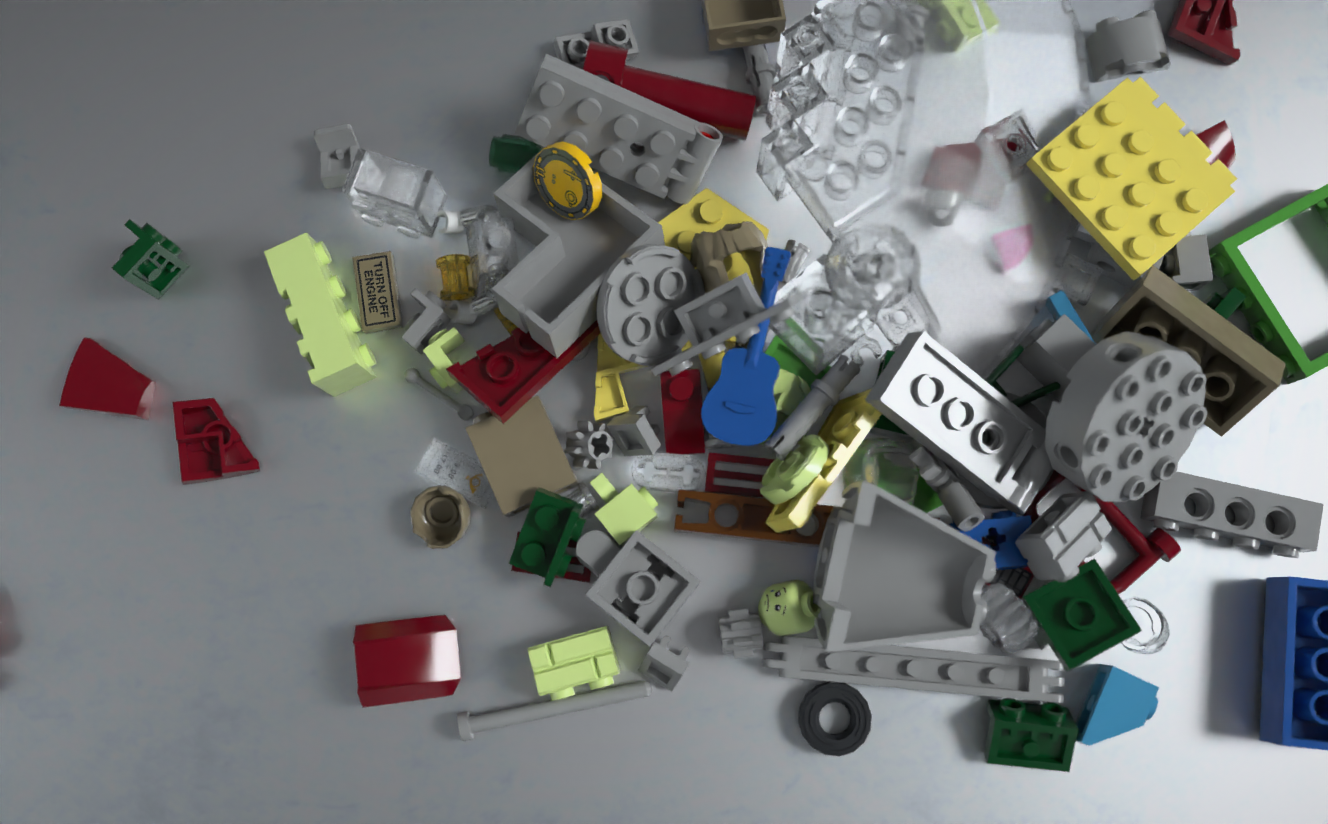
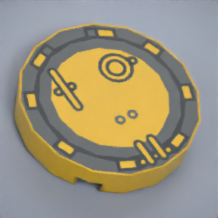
M564 141L549 145L536 155L533 165L534 181L540 196L554 212L570 220L583 219L599 207L602 198V183L598 172L594 174L589 166L592 161L588 155L577 146Z

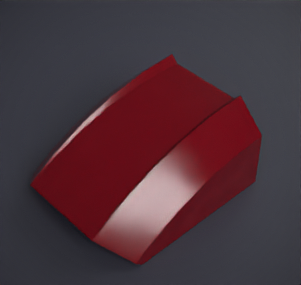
M446 615L355 626L353 644L356 661L357 694L362 708L438 698L454 694L461 680L457 629Z

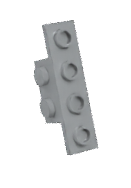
M744 273L674 310L692 347L653 367L651 370L654 376L666 370H669L673 376L693 365L690 358L701 353L705 360L726 349L723 341L735 336L739 343L760 332L757 324L770 319L772 325H775L794 315L795 312L792 306L804 299L801 291L765 309L747 273Z

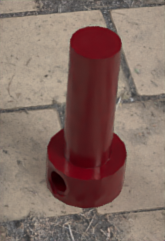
M590 40L583 67L584 71L595 76L603 75L613 84L700 123L709 124L718 129L723 136L746 140L753 117L756 101L755 95L626 65L628 49Z

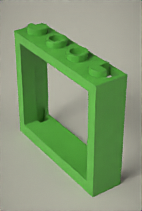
M1328 184L1223 240L1209 250L1210 262L1214 267L1212 272L1221 278L1228 290L1235 287L1246 296L1237 309L1242 311L1251 325L1250 330L1254 339L1286 363L1283 378L1288 385L1305 379L1327 367L1328 351L1312 360L1308 359L1238 247L1312 206H1315L1328 226Z

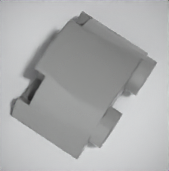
M1153 10L1141 12L1133 18L1119 21L1118 17L1104 19L1096 24L1097 32L1085 40L1095 82L1121 78L1134 71H1142L1144 74L1166 70L1171 64L1161 25L1157 19L1156 12Z

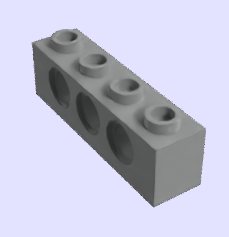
M1176 471L1171 479L1167 481L1161 480L1149 492L1144 494L1140 518L1154 521V528H1161L1165 531L1179 532V527L1194 530L1193 536L1196 538L1218 541L1219 536L1233 539V545L1237 547L1258 550L1259 545L1272 547L1274 555L1298 559L1300 553L1317 552L1324 504ZM1187 496L1196 505V511L1193 516L1185 509L1184 503ZM1227 506H1230L1235 513L1233 524H1230L1225 517ZM1267 515L1271 516L1275 523L1272 533L1265 525Z

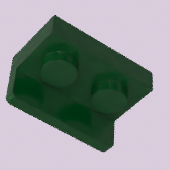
M129 219L124 225L139 239L121 253L119 260L112 269L125 280L159 300L189 268V265L179 257L183 250L168 237L163 236L148 223L140 227Z
M538 487L508 564L544 577L543 585L548 587L552 586L556 576L564 578L572 558L565 551L570 540L578 542L586 519L579 517L584 504Z
M1012 698L988 700L987 710L991 719L984 752L988 764L1070 772L1078 727L1067 707L1053 702H1045L1042 705L1023 703Z

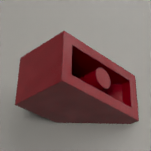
M700 369L683 370L673 376L669 371L660 373L666 457L705 454L704 425L701 418L703 404Z

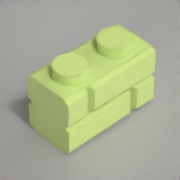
M609 626L528 648L538 693L540 696L550 694L551 701L575 695L573 687L589 683L590 690L614 684L612 676L621 673Z

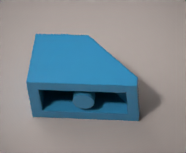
M1099 664L1075 722L1078 727L1076 742L1091 746L1144 726L1145 721L1152 718L1157 709L1158 698L1156 694L1159 687L1115 666Z

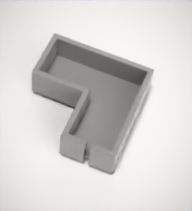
M535 155L496 190L493 195L502 221L534 244L536 248L492 288L501 314L525 333L529 331L532 339L558 358L597 320L599 290L606 273L613 263L624 253L635 247L645 244L665 246L662 225L603 183L599 207L583 219L570 220L558 215L549 208L540 196L535 184L533 172Z

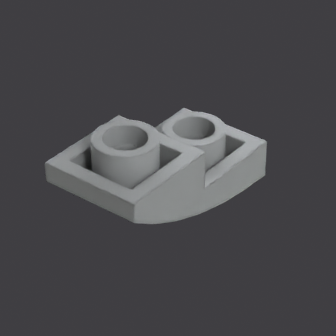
M629 19L597 23L593 25L591 32L555 37L553 43L558 59L582 70L590 40L628 49L627 60L639 54Z

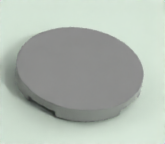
M659 244L641 245L620 256L606 273L597 299V320L603 339L619 357L639 365H659L665 360L681 353V349L688 342L689 339L674 310L704 295L705 290L699 270L694 269L691 262L679 252L680 250Z

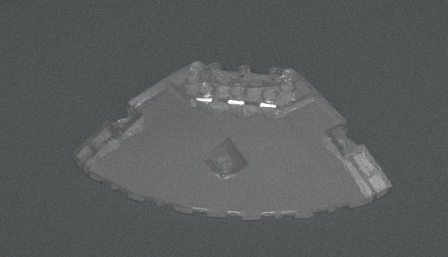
M821 0L815 4L814 12L781 33L775 66L776 76L779 81L771 85L765 123L772 132L761 139L756 173L777 202L795 191L831 240L870 302L867 307L871 312L870 317L892 345L893 349L891 351L896 352L907 333L924 331L985 380L1045 305L1078 224V220L1026 165L1036 153L1091 108L1085 37L1070 0ZM1007 142H1015L1019 147V151H1011L1007 147ZM897 311L904 312L907 316V322L898 323L894 319V313Z

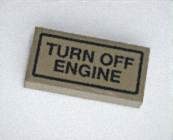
M387 251L352 257L362 331L367 334L403 328L392 252Z

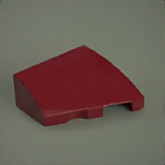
M84 337L70 365L59 406L68 409L105 413L111 416L149 420L156 382L129 366L120 357L113 355L100 346L97 341Z
M214 398L172 402L183 485L226 479L260 471L258 460L248 450L241 436L225 417L223 410Z

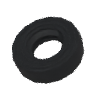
M828 681L816 685L804 696L799 706L798 723L802 736L812 748L825 755L842 756L854 752L865 742L871 730L872 715L867 700L857 689L846 683ZM832 702L843 704L850 714V723L847 729L836 735L825 732L819 722V714L822 708Z

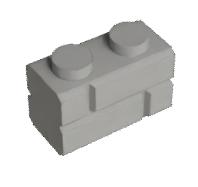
M1084 491L1062 494L1016 539L1015 544L1023 558L1028 559L1027 564L1036 579L1040 581L1057 580L1058 582L1070 580L1079 573L1078 565L1085 558L1095 555L1102 549L1100 542L1110 533L1112 528L1104 514L1099 513L1100 507L1091 493Z

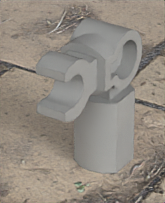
M923 446L909 455V458L920 468L919 474L939 494V499L959 529L964 532L969 531L984 520V514L967 488L959 482L961 478L954 469L937 456H932Z

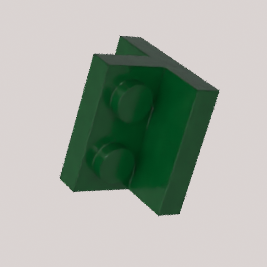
M1095 558L1079 566V573L1072 579L1064 582L1053 580L1023 596L1021 599L1039 628L1033 635V638L1041 650L1049 646L1051 647L1066 673L1142 631Z

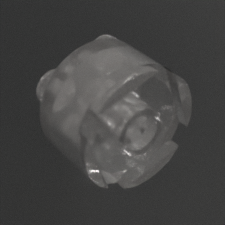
M870 224L846 232L833 242L825 261V277L832 297L856 310H879L894 307L914 290L919 281L921 260L915 245H912L903 231L889 224ZM868 262H870V265L876 266L877 271L875 274L868 271Z

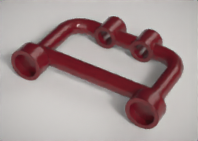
M1054 470L1047 484L1035 495L1022 516L1031 515L1033 524L1040 517L1037 509L1039 502L1066 478ZM1074 484L1081 492L1086 491L1081 487L1077 486L1076 484ZM1094 496L1100 507L1099 512L1104 514L1108 522L1139 554L1116 577L1110 580L1118 594L1129 588L1160 559L1169 563L1182 551L1176 540L1163 529L1156 528L1148 537H1145L1113 502H1104ZM1083 560V561L1078 565V567L1081 566V565H1083V564H1085L1086 562Z

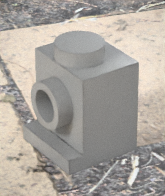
M1189 232L1164 255L1159 270L1187 291L1198 290L1213 281L1207 236H1191Z

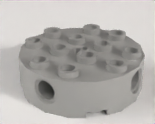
M1125 331L1104 339L1082 356L1070 370L1066 378L1072 381L1064 391L1060 403L1053 400L1046 420L1045 449L1051 466L1055 471L1102 501L1127 502L1129 500H1139L1161 480L1167 481L1174 476L1178 469V462L1189 448L1197 428L1204 423L1207 416V410L1203 407L1206 376L1202 373L1201 366L1187 352L1154 337Z

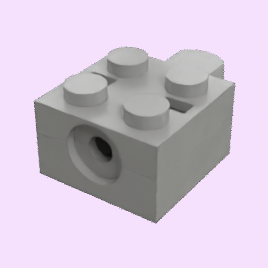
M598 530L585 533L580 537L576 546V555L580 563L599 577L585 595L649 647L701 582L637 530L623 547L605 532ZM660 560L668 566L667 569L659 563ZM623 609V610H624L625 612H627L630 616L627 617V616H625V615H624L622 612H620V611Z

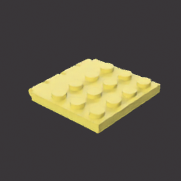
M1127 77L1026 163L1029 169L1133 281L1146 272L1235 192L1230 185L1237 180L1219 159L1211 165L1206 161L1213 152L1192 130L1185 136L1179 132L1186 124L1165 102L1158 108L1152 104L1159 95L1142 77H1139L1134 82Z

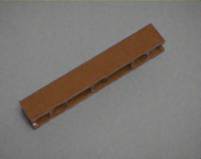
M678 489L677 507L684 508V502L690 501L708 505L710 509L708 523H682L683 515L676 514L674 532L820 547L827 520L834 506L816 504L811 515L815 521V530L810 536L801 535L796 529L776 533L765 523L775 507V504L770 503L767 499ZM721 506L732 507L737 514L736 523L730 527L719 525L715 520V511Z

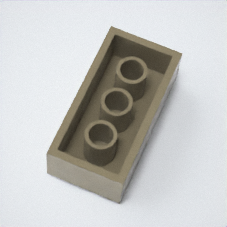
M1153 265L1102 318L1092 336V339L1098 344L1104 339L1125 331L1154 337L1187 352L1201 366L1202 373L1206 376L1203 407L1207 410V416L1203 424L1221 437L1280 386L1286 363Z

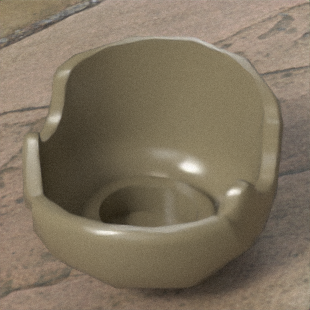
M437 485L425 489L415 497L410 510L413 533L420 536L427 543V547L431 549L449 548L465 535L471 522V510L466 499L455 489L446 485Z

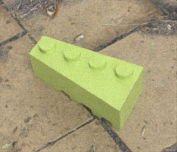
M306 232L264 251L279 294L284 300L290 299L291 304L285 306L288 320L296 332L303 335V339L296 342L301 355L304 358L306 357L313 368L307 371L311 383L335 397L376 378L371 367L376 365L375 357L368 344L362 345L357 332L361 330V325L352 309L346 310L342 298L347 296L339 277L337 275L332 276L327 264L331 263L332 259L322 241L317 243Z

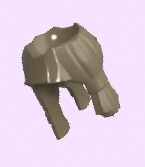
M742 221V223L726 224L723 229L714 233L705 231L695 233L691 243L690 262L693 267H697L705 293H708L729 282L723 260L728 255L738 252L750 268L754 287L759 296L763 282L761 273L765 249L768 244L763 233L753 222Z

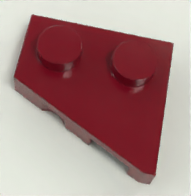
M1180 0L1167 35L1228 65H1232L1240 58V48H1234L1232 29L1237 27V16L1233 8V0Z

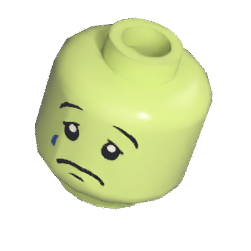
M791 580L769 586L765 589L758 605V613L763 625L779 636L808 632L814 628V621L818 618V614L821 611L818 604H813L812 588L802 580Z

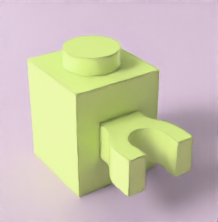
M600 473L589 482L606 503L595 513V516L619 545L624 546L636 530L641 532L658 518L653 509L659 504L644 486L637 490L631 483L622 492L618 493L603 473Z

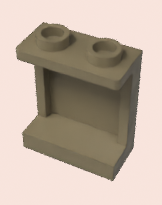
M538 395L532 397L504 424L488 411L473 418L474 424L465 428L503 515L508 518L530 508L538 487L560 495L580 485L545 411L543 402Z

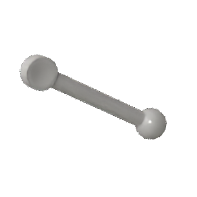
M409 368L406 370L404 377L407 382L417 383L456 410L462 420L468 421L473 417L474 411L469 405H461L420 377L417 369Z

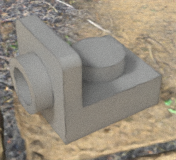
M415 288L410 294L425 310L422 314H415L405 326L406 332L402 338L422 355L424 353L423 349L429 346V339L437 332L445 329L451 319L443 311L447 304L430 290L426 295H423Z

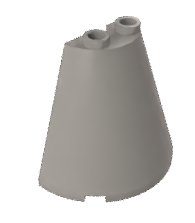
M855 481L847 486L842 492V498H846L843 506H834L829 515L816 561L813 604H818V607L821 608V618H816L814 624L822 647L826 651L837 652L978 635L980 623L984 621L987 614V603L985 599L981 598V591L985 582L990 583L995 576L996 562L994 559L996 552L872 483Z

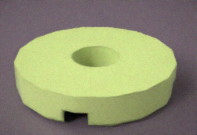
M810 434L802 437L798 442L800 447L794 451L791 450L784 461L776 458L763 475L761 484L764 487L760 488V493L770 503L775 505L784 503L796 496L820 472L827 461L830 450L829 446L818 435Z

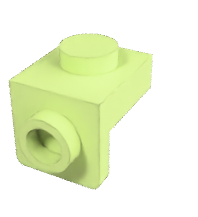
M455 327L449 331L443 329L433 335L428 341L429 346L423 349V352L434 365L429 372L440 387L444 389L449 385L452 390L459 393L463 388L449 376L446 370L454 365L447 354L465 341Z

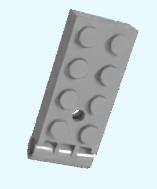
M549 54L545 55L514 133L543 147L561 141L573 144L588 155L592 161L589 164L590 167L663 199L667 196L680 204H687L694 197L723 140L721 132L709 124L700 123ZM635 142H639L643 144V146L635 144Z
M924 331L907 333L865 398L866 402L988 497H995V500L1001 506L1011 510L1013 513L1025 514L1052 469L1045 449L1046 430Z

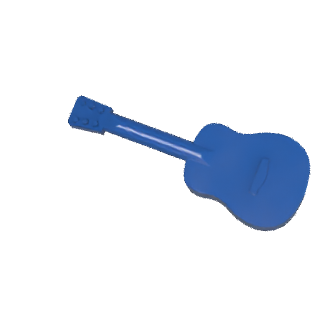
M773 247L765 249L761 273L763 282L759 295L765 309L774 305L779 282H783L792 256L790 251ZM770 319L757 324L760 332L749 337L747 349L733 348L725 353L722 359L720 377L703 402L701 418L704 427L711 435L724 442L744 446L760 444L769 438L776 427L777 406L774 397V386L779 377L780 366L775 358L763 353Z

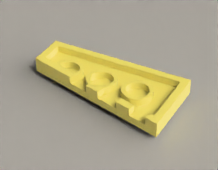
M871 389L841 399L832 408L817 434L829 446L830 452L827 461L816 477L802 491L786 502L775 505L765 523L776 533L799 529L807 523L816 504L882 415L881 412L865 401Z

